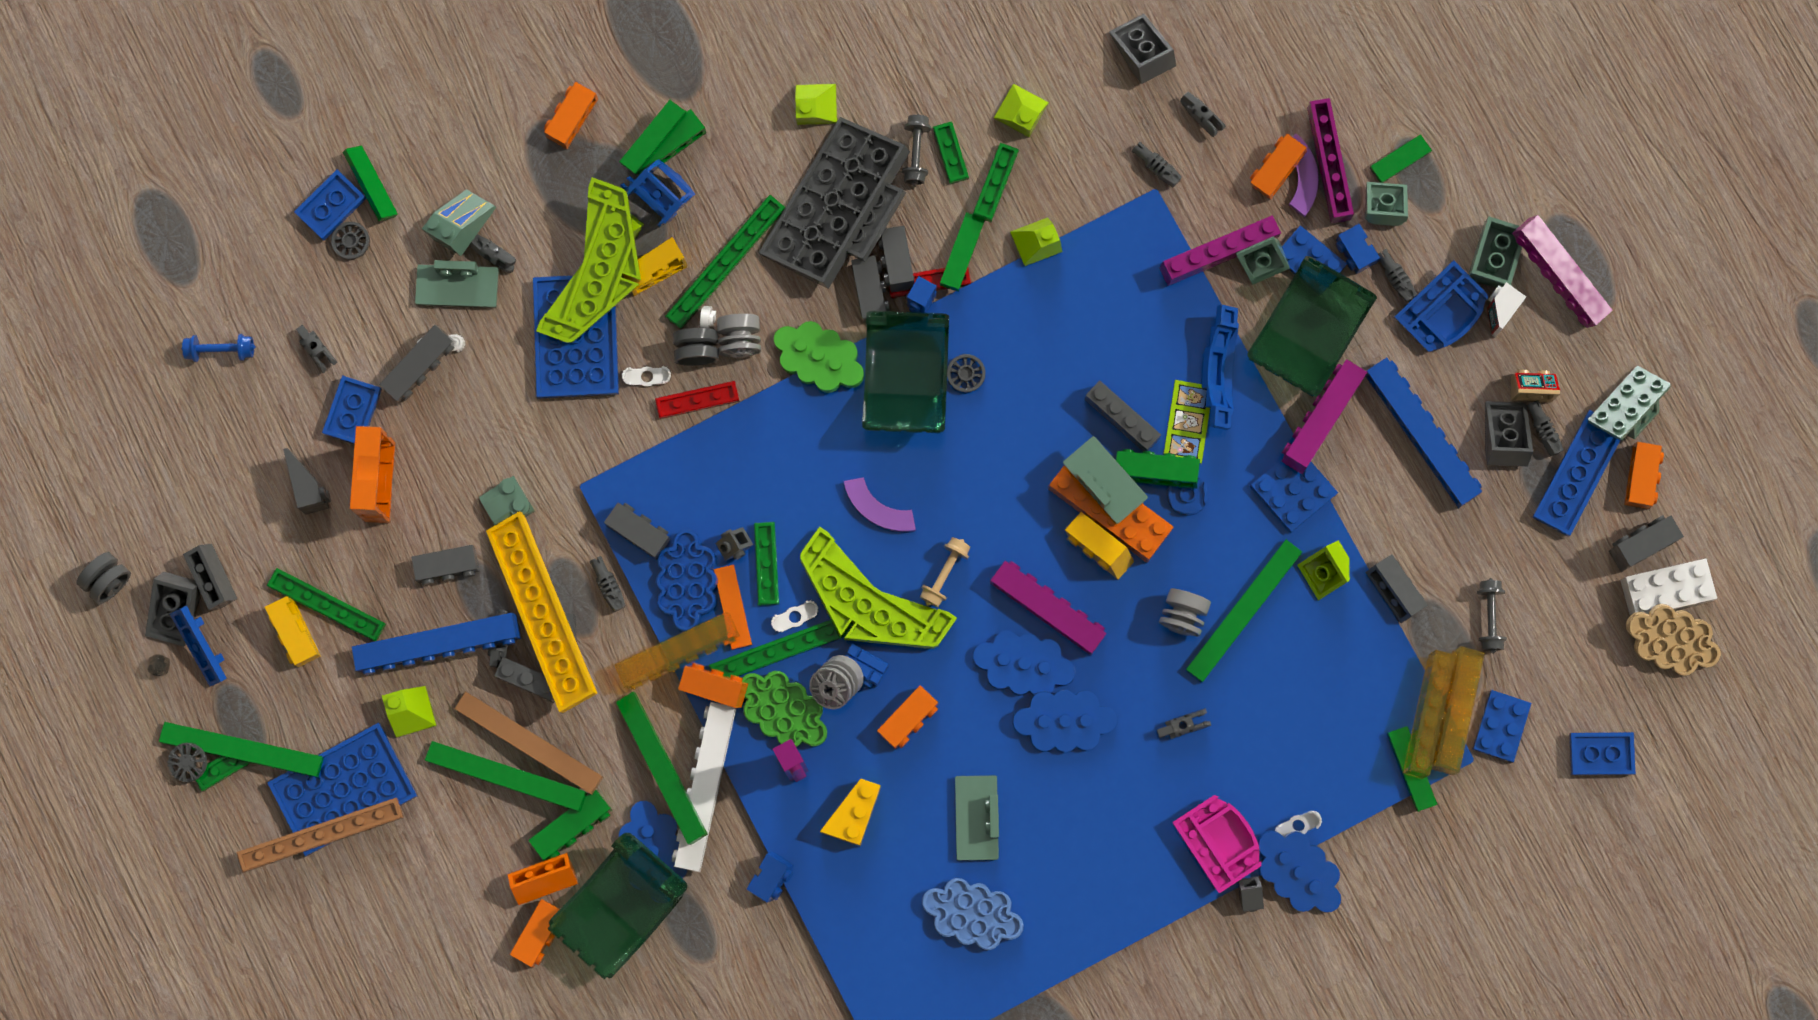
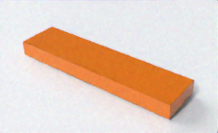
M734 565L716 568L714 572L718 578L717 587L731 649L735 650L752 646Z

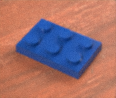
M336 170L294 213L324 241L367 198L342 173Z
M1301 225L1282 246L1290 266L1288 270L1320 296L1347 265L1346 262Z
M342 376L322 433L355 444L356 426L369 427L382 388Z
M1491 690L1472 750L1513 763L1532 703Z
M1634 732L1569 733L1571 775L1636 774Z

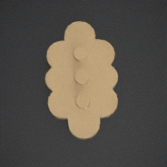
M1658 604L1651 609L1649 614L1635 612L1627 619L1626 630L1636 639L1634 644L1636 654L1643 660H1653L1654 664L1661 669L1672 668L1679 675L1685 676L1693 673L1698 665L1705 668L1712 667L1720 659V648L1711 641L1713 631L1710 624L1701 619L1694 620L1693 616L1687 611L1679 610L1675 612L1667 604Z

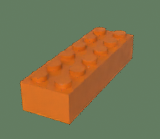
M1065 466L1062 467L1049 484L1048 489L1079 513H1084L1146 563L1152 558L1173 529L1171 524L1143 503L1119 524H1116Z

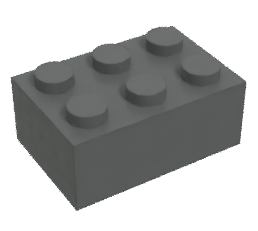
M1662 515L1647 524L1649 528L1644 525L1632 532L1630 538L1626 535L1612 543L1613 548L1609 550V553L1620 572L1684 537L1672 515L1667 518Z

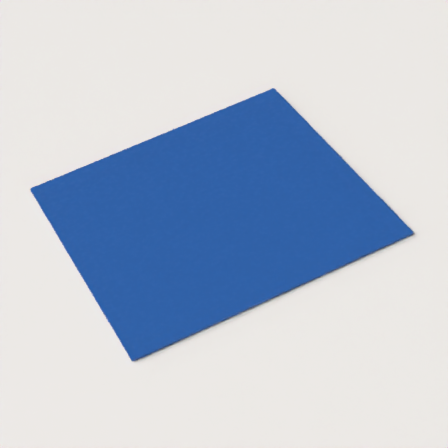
M1153 189L1060 237L1061 253L1024 266L1022 259L1019 258L961 288L959 292L955 291L932 303L925 316L922 314L918 316L912 313L854 343L858 351L856 362L864 370V379L859 386L848 388L840 385L836 391L825 393L820 391L815 383L808 385L802 383L798 375L794 374L580 485L587 503L679 681H681L685 666L697 663L704 665V670L711 671L709 665L831 620L800 562L802 550L819 527L826 530L834 538L835 543L874 587L882 592L927 606V604L920 598L923 591L922 585L930 588L933 587L951 554L950 551L944 548V545L948 544L951 538L954 537L959 540L964 539V542L970 546L968 560L958 556L939 593L947 598L946 601H942L939 607L927 606L936 610L947 611L957 617L955 623L938 647L928 649L848 641L841 638L750 672L764 678L772 671H781L785 673L790 683L802 684L806 689L807 696H812L809 689L812 675L831 657L837 655L845 656L852 644L889 664L877 687L872 685L869 688L863 684L861 689L841 708L828 709L823 707V714L819 720L825 724L828 731L825 742L816 747L802 742L796 747L809 772L805 773L807 777L798 782H795V780L790 781L773 751V748L780 745L777 737L765 736L761 732L759 724H753L745 718L743 708L747 699L744 698L742 708H736L724 768L767 852H775L794 865L791 869L793 872L792 876L787 882H784V885L854 1020H991L1238 888V882H1236L1221 893H1218L1172 823L1214 795L1218 796V799L1230 803L1242 814L1253 830L1257 842L1263 833L1270 830L1275 831L1278 825L1290 820L1291 817L1302 815L1309 811H1316L1321 815V826L1318 829L1315 827L1308 830L1304 835L1309 839L1310 845L1317 846L1410 796L1387 736L1388 732L1408 726L1430 785L1474 761L1470 750L1392 610L1365 573L1369 569L1331 500L1290 533L1250 487L1251 484L1283 459L1285 455L1282 451L1287 443L1292 444L1295 439L1292 437L1293 432L1238 333L1233 363L1232 399L1234 410L1231 418V429L1224 430L1209 427V413L1203 459L1199 468V478L1206 484L1209 493L1208 501L1203 510L1194 515H1181L1174 511L1168 503L1167 492L1169 486L1136 483L1148 496L1143 504L1171 524L1173 529L1148 563L1129 550L1134 563L1119 580L1104 570L1093 558L1091 559L1086 556L1081 547L1078 545L1075 547L1067 540L1068 535L1065 529L1078 516L1079 512L1048 489L1049 484L1064 466L1063 461L1092 436L1103 445L1115 460L1117 451H1122L1123 449H1130L1135 453H1143L1141 449L1085 401L1086 394L1099 380L1161 434L1160 439L1149 451L1154 452L1155 455H1163L1175 380L1202 384L1204 348L1209 347L1210 328L1216 326L1217 306L1222 304L1204 272H1200L1170 286L1167 285L1159 269L1162 262L1191 249L1157 189ZM963 354L977 357L985 367L983 384L977 390L968 393L954 389L947 378V369L950 362L955 357ZM963 358L957 361L960 366L964 365ZM967 358L966 365H970L971 359ZM976 361L972 364L973 369L980 366ZM954 365L951 367L957 371L959 370V368H957ZM976 371L974 374H982V371ZM950 373L951 379L958 376L957 373ZM974 377L973 380L978 384L981 378ZM958 379L954 384L957 385L961 380ZM969 381L968 383H969L970 387H971V388L974 387L973 384H972V382ZM965 382L961 383L960 388L967 389V384ZM864 477L869 492L878 502L895 510H912L916 531H891L868 521L853 506L846 492L844 481ZM618 502L621 505L627 503L635 509L633 513L639 517L643 514L652 521L650 524L655 528L661 526L668 531L667 536H669L670 541L665 548L673 547L674 537L679 531L689 529L697 533L701 546L708 547L715 553L716 565L713 571L716 568L734 565L752 646L735 650L731 649L717 586L713 590L716 596V606L710 613L701 615L700 624L697 629L687 633L676 628L673 616L663 613L657 604L658 596L661 593L656 586V577L661 571L657 560L604 524V521ZM775 522L779 605H758L754 523ZM743 527L753 545L745 551L746 555L738 560L732 558L725 561L715 543L722 538V533L730 529L733 531ZM1285 540H1288L1302 551L1301 555L1203 682L1199 681L1186 671L1187 667ZM1339 540L1349 556L1350 581L1318 600L1297 565L1325 546ZM1004 561L1008 563L1010 561L1014 562L1020 567V572L1025 575L1027 573L1031 574L1037 579L1036 583L1041 587L1046 585L1054 591L1053 595L1055 597L1066 599L1071 603L1070 607L1073 610H1081L1088 616L1087 620L1092 623L1097 622L1105 628L1104 632L1107 634L1092 655L1086 653L990 584V580ZM1170 589L1184 590L1211 601L1207 616L1197 615L1196 617L1204 622L1203 627L1195 626L1202 630L1200 637L1181 635L1159 624L1161 617H1167L1162 614L1163 609L1173 610V607L1166 603ZM811 600L817 604L818 613L815 618L804 622L801 626L792 627L784 632H778L773 629L771 620L775 615L785 613L789 608L798 607L806 601ZM793 611L789 615V620L793 623H797L801 619V614L797 611ZM1002 631H1012L1019 637L1023 634L1031 633L1039 641L1045 639L1056 641L1061 648V658L1071 661L1074 665L1075 676L1070 684L1065 686L1055 685L1051 694L1054 695L1063 689L1070 690L1075 695L1080 691H1091L1097 696L1099 706L1109 707L1116 713V727L1109 733L1100 734L1099 743L1090 750H1083L1077 746L1069 752H1062L1056 747L1048 751L1037 749L1031 741V735L1020 734L1013 725L1015 713L1022 708H1030L1033 697L1032 693L1029 691L1024 695H1017L1009 687L1005 689L992 687L987 679L988 671L979 668L973 660L975 648L982 643H994L996 636ZM921 685L938 701L936 706L938 711L931 718L927 716L922 721L923 727L917 733L913 731L908 736L910 740L903 748L898 746L895 750L877 733V730ZM685 692L702 726L705 727L707 719L704 718L706 706L710 707V702H718ZM1206 708L1207 713L1205 715L1192 718L1194 726L1204 721H1210L1212 726L1171 739L1170 735L1162 738L1158 737L1156 730L1166 727V721ZM1179 723V727L1181 729H1185L1187 727L1186 723ZM997 776L999 814L998 860H957L955 777ZM860 779H864L881 785L861 846L821 833V829ZM1295 820L1292 824L1296 831H1302L1305 827L1301 820ZM1259 850V862H1260V861H1262V859H1263L1265 856H1264V855L1260 852V850ZM1259 868L1244 878L1261 876ZM951 879H963L970 886L981 883L986 885L991 893L1001 891L1008 895L1011 900L1010 912L1020 916L1024 924L1023 931L1016 939L1006 940L1002 938L999 945L991 950L980 948L976 942L970 945H963L958 942L955 935L943 937L935 930V916L928 914L923 909L922 898L930 889L944 890L946 884Z

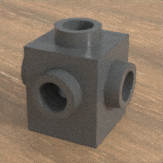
M743 527L733 531L730 529L722 533V538L715 543L725 561L732 558L734 560L742 558L746 555L745 551L753 545Z

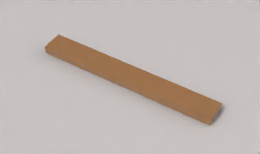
M466 691L455 707V710L592 795L603 779V776Z
M396 797L236 853L242 872H247L402 819L404 816L399 800Z

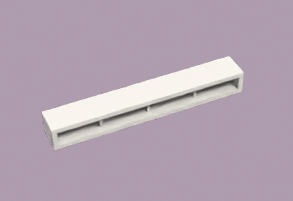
M710 702V707L706 706L704 718L707 719L706 725L701 727L699 739H702L701 747H697L695 752V759L698 761L696 768H692L690 780H693L692 788L687 789V794L708 835L694 844L688 845L681 830H678L676 841L679 842L678 850H674L672 862L675 863L674 867L701 872L736 708Z

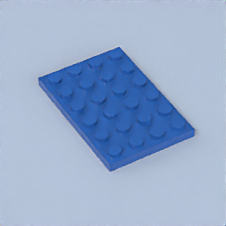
M574 275L533 277L536 395L538 399L619 395L616 306L572 343L536 332L540 320L548 312Z
M380 723L319 754L318 756H322L324 759L318 778L288 771L267 782L293 833L396 797L399 800L400 806L418 797ZM329 844L308 850L303 853L307 857Z

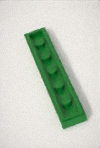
M276 568L267 584L269 588L373 641L379 639L386 626V623Z

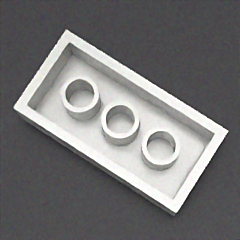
M1707 559L1627 576L1620 580L1630 615L1635 612L1649 614L1651 609L1658 604H1667L1674 610L1712 602L1717 599Z

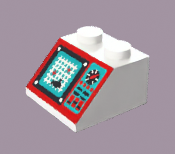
M1507 282L1503 287L1498 286L1488 299L1491 302L1487 310L1493 337L1500 333L1526 298L1525 295Z

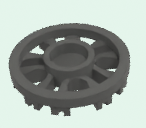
M357 222L342 223L332 234V247L344 259L354 260L360 256L362 257L370 246L367 230ZM346 226H348L349 232L347 233L345 230ZM353 226L359 227L355 233L352 232ZM340 230L344 233L343 237L336 236ZM366 238V243H360V240ZM342 240V243H335V241ZM361 245L364 248L361 250L357 246ZM344 246V250L340 253L337 248ZM353 249H357L358 253L353 255Z
M959 355L950 362L947 369V378L950 385L957 391L972 392L983 384L985 367L981 360L973 355ZM963 358L964 365L960 366L957 361ZM967 358L971 359L970 365H966ZM976 361L980 366L973 369L972 364ZM954 365L957 368H959V370L957 371L951 367ZM982 371V374H974V372ZM950 373H957L958 376L951 379ZM974 377L981 378L978 384L973 380ZM960 379L961 381L955 385L954 382ZM971 381L974 387L971 388L968 382ZM965 382L967 389L960 388L961 383Z
M194 743L179 744L168 756L169 760L167 763L172 773L171 775L182 782H191L199 779L207 767L205 752ZM191 747L196 749L193 755L190 754ZM177 750L181 753L180 757L175 754ZM201 754L202 757L196 760L195 756ZM197 762H203L202 769L196 767ZM175 764L179 766L177 771L173 767ZM187 771L190 773L191 778H186Z

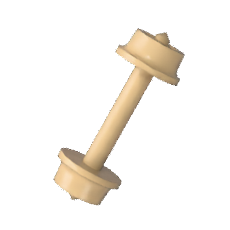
M952 537L949 543L944 545V548L950 551L951 554L932 588L925 585L921 587L923 591L920 598L926 602L927 606L939 607L942 601H946L947 598L939 593L958 556L967 560L969 558L970 546L964 542V539L959 540Z

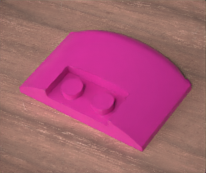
M1218 796L1210 797L1172 822L1218 893H1221L1261 867V861L1259 862V845L1250 825L1234 806L1218 799Z

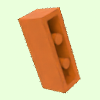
M577 82L573 86L568 87L565 93L566 98L557 105L553 119H549L544 127L546 138L565 149H568L598 101L595 92Z
M1289 134L1278 139L1274 152L1272 154L1269 152L1262 161L1264 163L1260 170L1256 169L1250 177L1252 180L1250 182L1251 186L1270 200L1307 153V147Z
M1636 442L1633 445L1624 505L1650 509L1653 504L1657 503L1658 492L1655 491L1656 484H1659L1661 479V472H1658L1659 464H1662L1664 452H1661L1662 446L1643 442Z
M697 663L684 667L678 690L730 707L742 708L748 683L742 682L743 678L731 675L729 678L723 676V671L716 669L707 671L704 670V665Z
M920 685L877 730V733L895 750L898 746L903 748L910 740L908 736L913 731L917 733L923 727L922 721L927 716L931 718L938 711L936 707L938 701Z
M567 853L507 874L510 889L518 905L578 884L575 869Z
M541 899L510 955L530 967H535L536 964L539 966L545 956L543 954L545 947H550L555 939L553 933L557 927L561 928L566 919L564 916L565 911Z

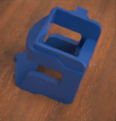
M659 159L644 169L635 180L630 176L626 179L630 182L629 186H626L624 183L620 185L627 192L628 196L636 193L662 218L658 223L659 227L672 221L677 215L676 212L683 208L695 195L694 191L682 177ZM659 167L686 195L679 199L652 173Z

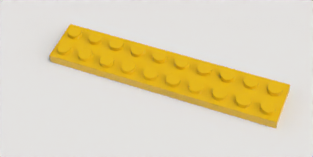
M519 511L486 530L558 711L564 713L597 694V691L525 515Z

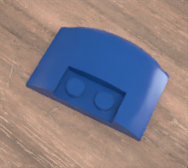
M1452 261L1394 318L1428 352H1432L1456 342L1474 326L1483 312L1488 294L1455 261Z

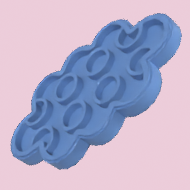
M951 879L946 884L944 890L930 889L922 898L923 909L928 914L935 916V930L943 937L955 935L958 942L963 945H970L976 942L980 948L991 950L999 945L1002 938L1013 940L1019 937L1023 931L1024 924L1020 916L1010 912L1011 900L1008 895L1001 891L991 893L988 887L981 883L970 886L963 879Z

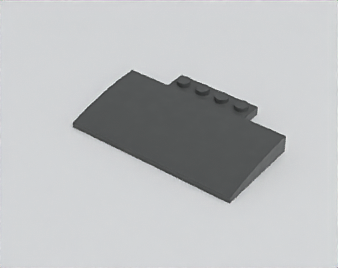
M840 117L760 249L759 254L829 289L848 255L866 262L904 198L906 192L891 183L910 153L908 148L902 143Z

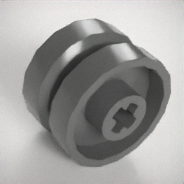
M689 328L674 332L673 345L678 347L674 351V363L684 366H699L719 361V351L714 347L718 343L717 331L710 328Z
M105 552L96 557L83 569L77 578L76 584L83 591H90L89 597L100 605L114 597L125 586L131 576V572L124 565H117L118 560L110 552Z

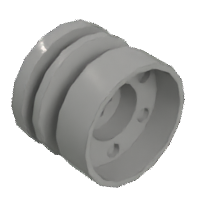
M730 314L719 317L717 319V333L726 336L718 340V344L721 346L718 348L719 355L742 358L759 354L761 352V345H759L761 338L752 335L760 331L759 316L754 314Z
M1170 589L1166 603L1173 607V610L1163 609L1162 614L1167 617H1161L1159 624L1181 635L1200 637L1202 630L1195 626L1203 627L1204 622L1196 617L1197 615L1207 616L1211 601L1184 590Z
M837 655L831 657L810 679L809 689L812 697L824 708H841L863 685L861 667L848 656Z

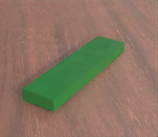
M669 100L619 161L620 164L637 175L684 117L686 111Z
M1003 143L999 144L972 216L992 223L1019 149Z
M363 146L345 149L343 154L378 221L395 218L398 213Z
M967 212L940 281V286L957 292L960 290L985 220L972 216L973 214Z
M775 522L754 523L758 605H779Z
M1408 726L1388 732L1387 736L1416 812L1438 805Z

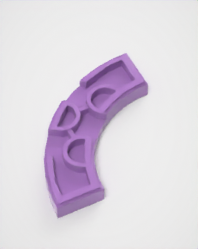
M1295 134L1293 138L1307 147V153L1295 167L1298 183L1296 193L1289 206L1305 218L1317 194L1318 169L1311 150L1303 139Z
M864 477L844 481L850 501L868 521L891 531H916L912 510H895L878 502L869 492Z

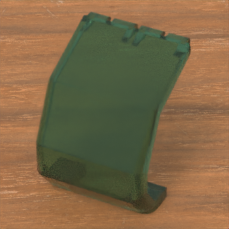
M1305 256L1288 288L1248 351L1247 356L1255 364L1265 367L1267 371L1282 377L1283 380L1296 388H1301L1308 395L1317 397L1373 306L1377 296L1310 256Z
M894 311L867 312L862 427L866 431L943 432L945 430L949 315L944 313Z
M624 833L611 845L613 850L549 921L548 930L558 939L563 937L562 943L573 953L578 951L579 954L577 956L589 967L594 965L595 968L593 970L604 980L607 977L612 978L647 941L679 903L687 890L685 880L631 833Z

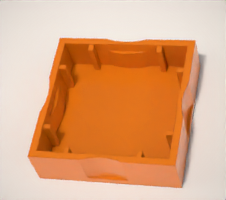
M356 426L350 509L364 522L390 523L395 441L388 437L381 427Z

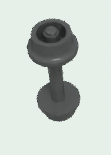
M917 114L908 116L907 124L904 125L905 130L913 132L911 167L903 168L902 174L904 175V182L913 186L924 184L925 176L928 175V170L919 168L921 133L931 131L929 118Z
M1490 578L1487 581H1481L1480 589L1477 591L1478 595H1487L1488 636L1478 639L1482 644L1483 651H1490L1494 654L1496 651L1504 650V642L1507 640V637L1497 636L1495 595L1505 594V590L1502 589V581Z

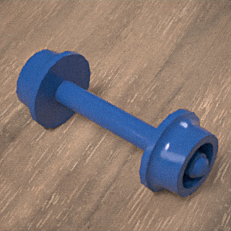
M243 334L238 335L237 343L199 344L197 335H193L192 338L183 339L181 350L184 359L193 360L194 362H198L199 355L202 352L237 351L239 360L244 361L245 358H252L254 356L256 346L252 336H244Z

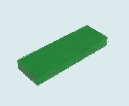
M952 121L933 126L949 184L968 180V172Z
M1420 134L1370 166V169L1378 181L1384 183L1431 153L1432 150Z
M220 756L208 763L204 774L195 781L201 791L204 792L251 763Z

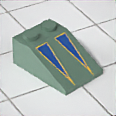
M466 189L435 211L422 230L434 241L462 256L496 207Z

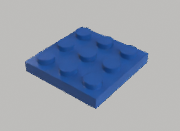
M1281 459L1251 484L1250 487L1291 533L1337 495L1338 492L1312 462L1309 463L1304 473L1300 474L1281 462Z

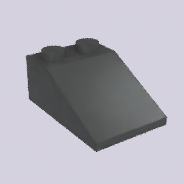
M1145 14L1109 31L1131 72L1141 84L1176 67L1174 49Z
M1485 402V453L1487 465L1528 467L1533 454V446L1526 403Z
M288 448L283 449L297 508L305 515L329 509L328 502H331L329 491L325 490L294 453Z
M162 572L153 579L145 636L180 646L186 645L170 613L187 605L193 618L195 617L201 594L195 580L167 572Z

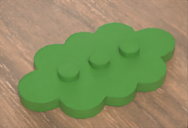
M808 321L801 324L798 329L784 326L776 331L774 343L776 348L782 352L780 364L787 373L797 374L802 383L807 385L815 383L820 391L831 393L836 391L840 385L855 388L863 382L864 370L856 362L858 351L855 344L848 340H840L838 333L834 330L823 331L818 323Z
M772 671L764 678L756 673H749L743 677L742 682L748 683L744 697L747 699L743 708L744 716L749 722L759 724L761 732L765 736L777 737L779 744L792 739L796 747L802 742L813 747L825 742L828 731L825 724L819 720L823 714V706L818 704L812 696H807L806 689L802 684L790 683L788 677L781 671Z

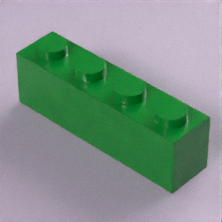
M692 109L686 111L684 117L637 173L638 176L656 160L659 159L666 163L706 134L705 126Z
M1130 449L1117 451L1116 461L1135 483L1197 489L1200 459H1196L1195 456L1175 457L1171 453L1155 455L1151 451L1135 453Z
M595 790L593 795L589 793L585 796L580 812L568 809L528 841L543 861L560 855L559 851L564 847L568 849L577 842L576 838L581 834L585 836L594 829L593 825L598 821L602 823L611 816L609 813L612 809L599 791Z

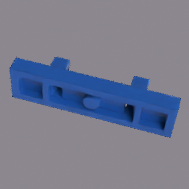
M187 605L170 613L208 685L213 686L227 679L219 663L224 661L222 654L219 653L214 656L199 629L204 624L202 618L194 619Z

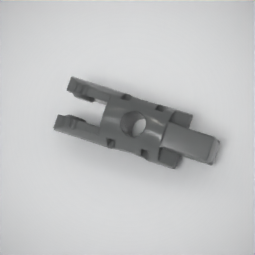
M1189 91L1182 96L1180 102L1188 114L1212 137L1217 135L1218 130L1222 131L1226 128L1225 124Z
M478 234L469 245L474 251L505 272L511 273L514 271L515 257L492 241Z
M303 325L296 329L302 337L299 341L300 344L309 353L322 373L327 371L326 366L320 361L324 356H327L331 364L335 365L337 363L336 359L326 346L323 345L314 331L309 333Z
M1206 708L1166 721V727L1156 730L1158 737L1162 738L1170 735V738L1174 739L1212 726L1210 721H1204L1194 726L1192 718L1205 715L1207 713ZM1184 722L1186 723L1187 727L1185 729H1181L1179 727V723Z

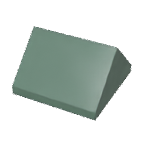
M1274 236L1236 253L1252 284L1290 269L1281 244Z

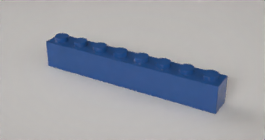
M1386 357L1368 369L1365 377L1459 509L1482 492L1480 489L1482 486L1476 478H1472L1469 474L1470 469L1468 465L1457 457L1458 452L1455 447L1447 443L1443 430L1435 426L1431 413L1423 409L1419 396L1417 394L1413 395L1409 389V382L1406 378H1401L1397 372V365Z
M507 613L352 646L355 671L361 672L363 675L374 674L375 670L383 668V671L395 669V666L403 664V667L415 665V661L423 660V662L435 661V657L438 656L451 658L457 652H463V654L474 653L476 648L483 647V650L493 649L495 644L503 643V646L515 644V640L521 639L517 615Z

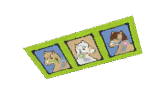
M1175 380L1164 454L1171 453L1175 457L1195 456L1196 459H1200L1201 464L1210 408H1206L1207 389H1203L1202 384Z

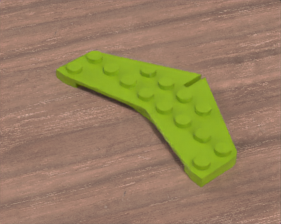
M591 178L588 186L583 263L548 312L542 317L536 332L572 343L640 285L622 278L623 274L641 280L629 200L624 189L596 178Z
M821 527L817 529L801 552L800 562L840 638L850 623L854 624L844 640L934 649L939 646L957 617L947 611L936 610L882 592L874 587L835 543L834 538Z

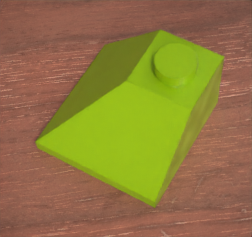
M836 84L796 85L797 125L837 123Z
M1013 84L994 119L1030 137L1049 102Z
M1048 217L1010 231L1024 266L1062 252L1060 238Z
M1339 540L1325 546L1297 565L1318 600L1350 581L1349 556Z
M426 686L403 689L382 695L387 717L396 738L437 726Z

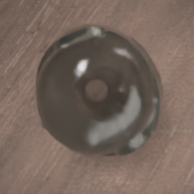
M156 654L149 658L147 671L150 674L161 677L168 673L170 668L168 657Z

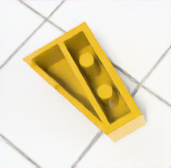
M671 237L638 259L641 280L623 274V277L640 284L632 291L633 295L636 296L687 268V264L674 238Z
M1082 512L1065 529L1068 535L1067 540L1072 545L1081 547L1086 556L1097 561L1104 570L1112 574L1117 580L1134 563L1125 545Z
M286 596L264 607L269 615L272 626L275 627L278 633L277 637L281 645L285 646L287 650L286 656L290 664L294 663L295 666L301 667L321 657L296 601Z
M860 779L820 832L861 846L881 785Z

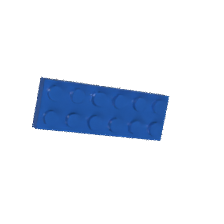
M1591 410L1587 412L1532 518L1568 537L1571 536L1620 442L1617 438L1588 422V418L1594 413Z

